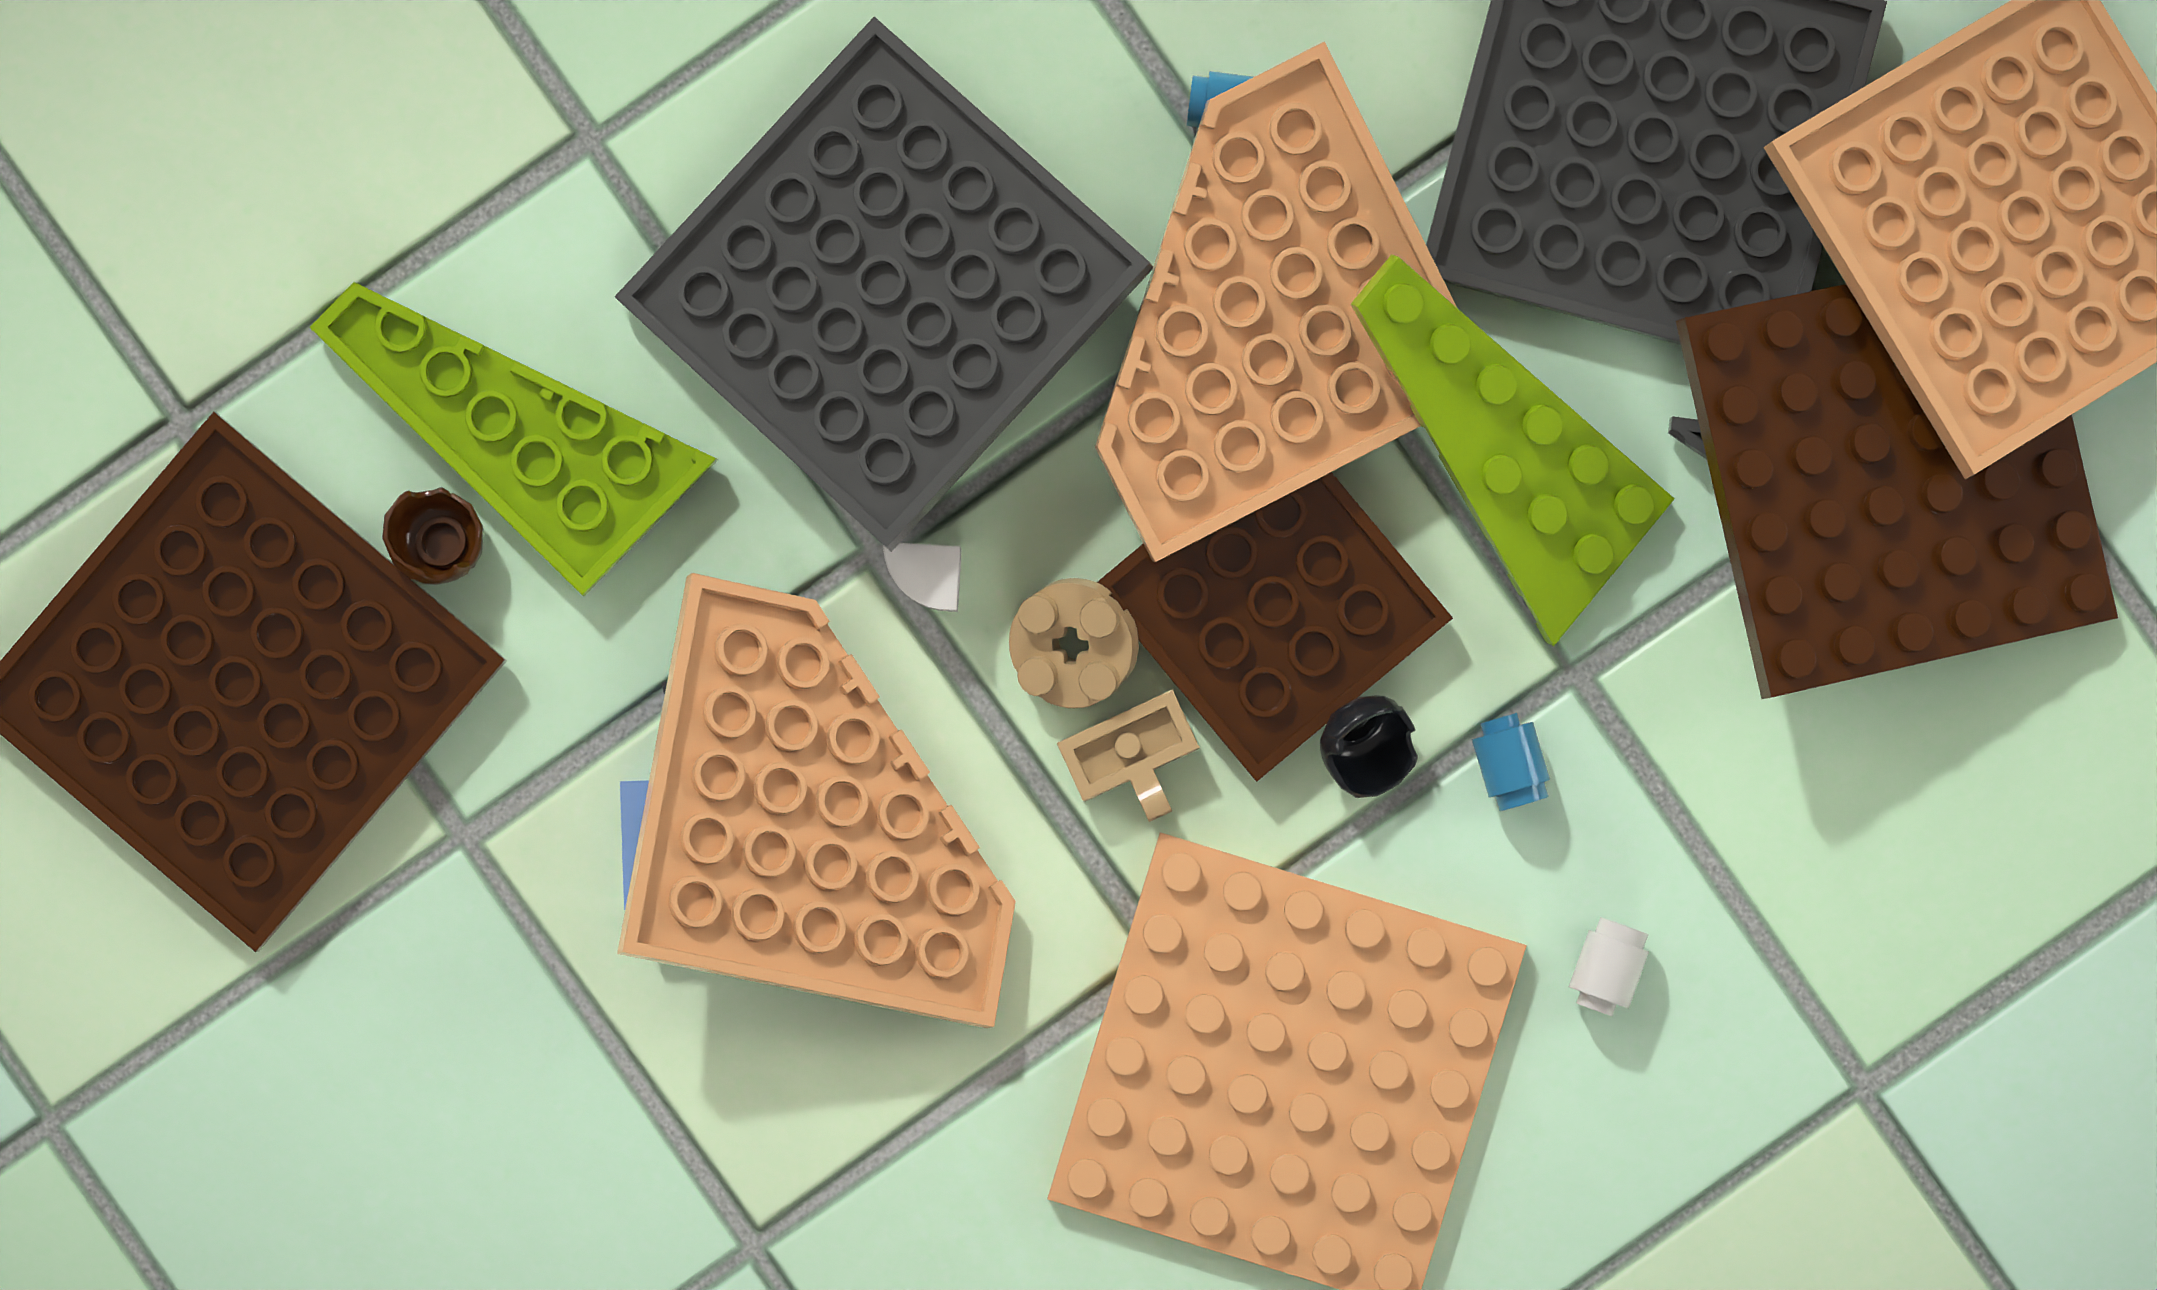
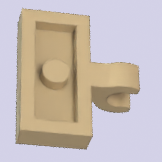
M1173 689L1057 743L1083 802L1130 781L1149 822L1172 812L1154 770L1200 749Z

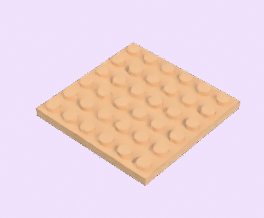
M2011 0L1763 147L1965 479L1975 475L2157 362V92L2100 0Z
M1160 832L1047 1199L1339 1290H1421L1527 945Z

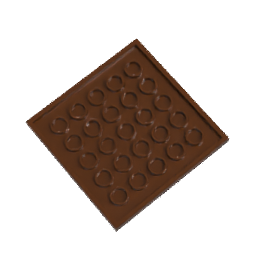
M1847 284L1694 315L1676 321L1761 700L2118 618L2072 415L1975 475L1965 479Z
M213 411L0 660V735L254 952H259L507 662V659L418 583L404 575L394 566L391 560L228 421Z

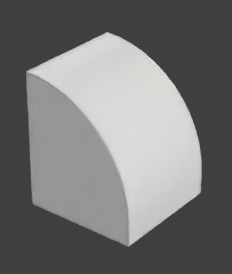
M899 543L890 552L883 545L888 571L897 586L909 598L930 609L958 612L961 546Z

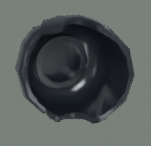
M1379 695L1358 697L1349 701L1330 715L1320 738L1321 757L1328 772L1342 790L1355 798L1377 797L1398 786L1415 767L1418 755L1412 743L1411 733L1415 732L1416 729L1404 708L1398 706L1395 700Z

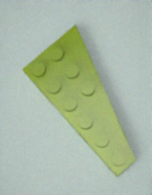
M1391 254L1353 300L1351 306L1386 367L1393 372L1411 403L1410 408L1419 424L1426 429L1437 448L1441 462L1485 538L1491 542L1509 573L1507 576L1518 595L1523 597L1537 621L1535 624L1545 642L1555 646L1675 498L1401 258Z
M353 282L309 327L582 596H585L718 461L717 458L695 449L356 282Z

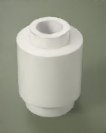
M1600 917L1595 932L1589 930L1568 986L1580 991L1576 1003L1609 1016H1613L1616 1005L1629 1009L1649 951L1644 950L1649 934Z

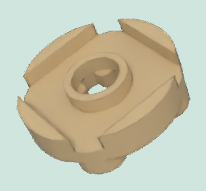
M1067 578L1052 582L1023 601L1011 624L1009 651L1013 666L1018 672V682L1024 691L1029 695L1039 696L1046 702L1056 706L1084 708L1106 699L1118 690L1122 682L1127 679L1135 667L1139 649V638L1133 617L1128 609L1123 611L1120 604L1109 596L1112 594L1111 591L1091 580ZM1068 627L1077 629L1078 639L1088 641L1089 649L1080 652L1076 659L1070 658L1066 650L1061 649L1059 644V638L1067 634Z

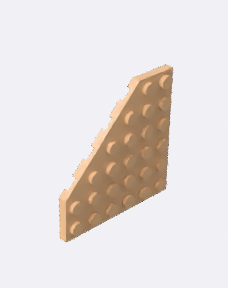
M1325 41L1208 100L1197 130L1095 445V449L1152 562L1165 558L1421 426L1410 408L1411 403L1393 372L1386 367L1353 310L1351 303L1392 254L1401 258L1455 307L1457 306Z
M696 573L689 574L685 582L617 954L982 1028L994 1027L1016 901L1003 881L996 879L978 852L979 845L953 806L947 805L927 775L930 771L902 729L897 730L878 701L880 696L853 655L846 653L827 623L830 621L817 601Z

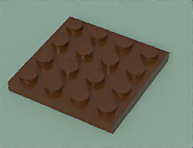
M1332 472L1157 562H1152L1144 544H1142L1097 581V583L1112 592L1109 596L1120 604L1123 611L1128 609L1135 621L1139 642L1256 782L1325 726L1333 712L1349 701L1361 696L1453 619Z

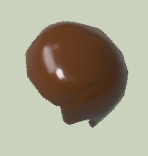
M439 487L434 490L416 493L406 491L399 495L384 515L382 539L394 566L404 575L423 584L439 585L455 581L467 575L469 570L475 567L482 555L484 528L471 503L454 493H450L447 489Z

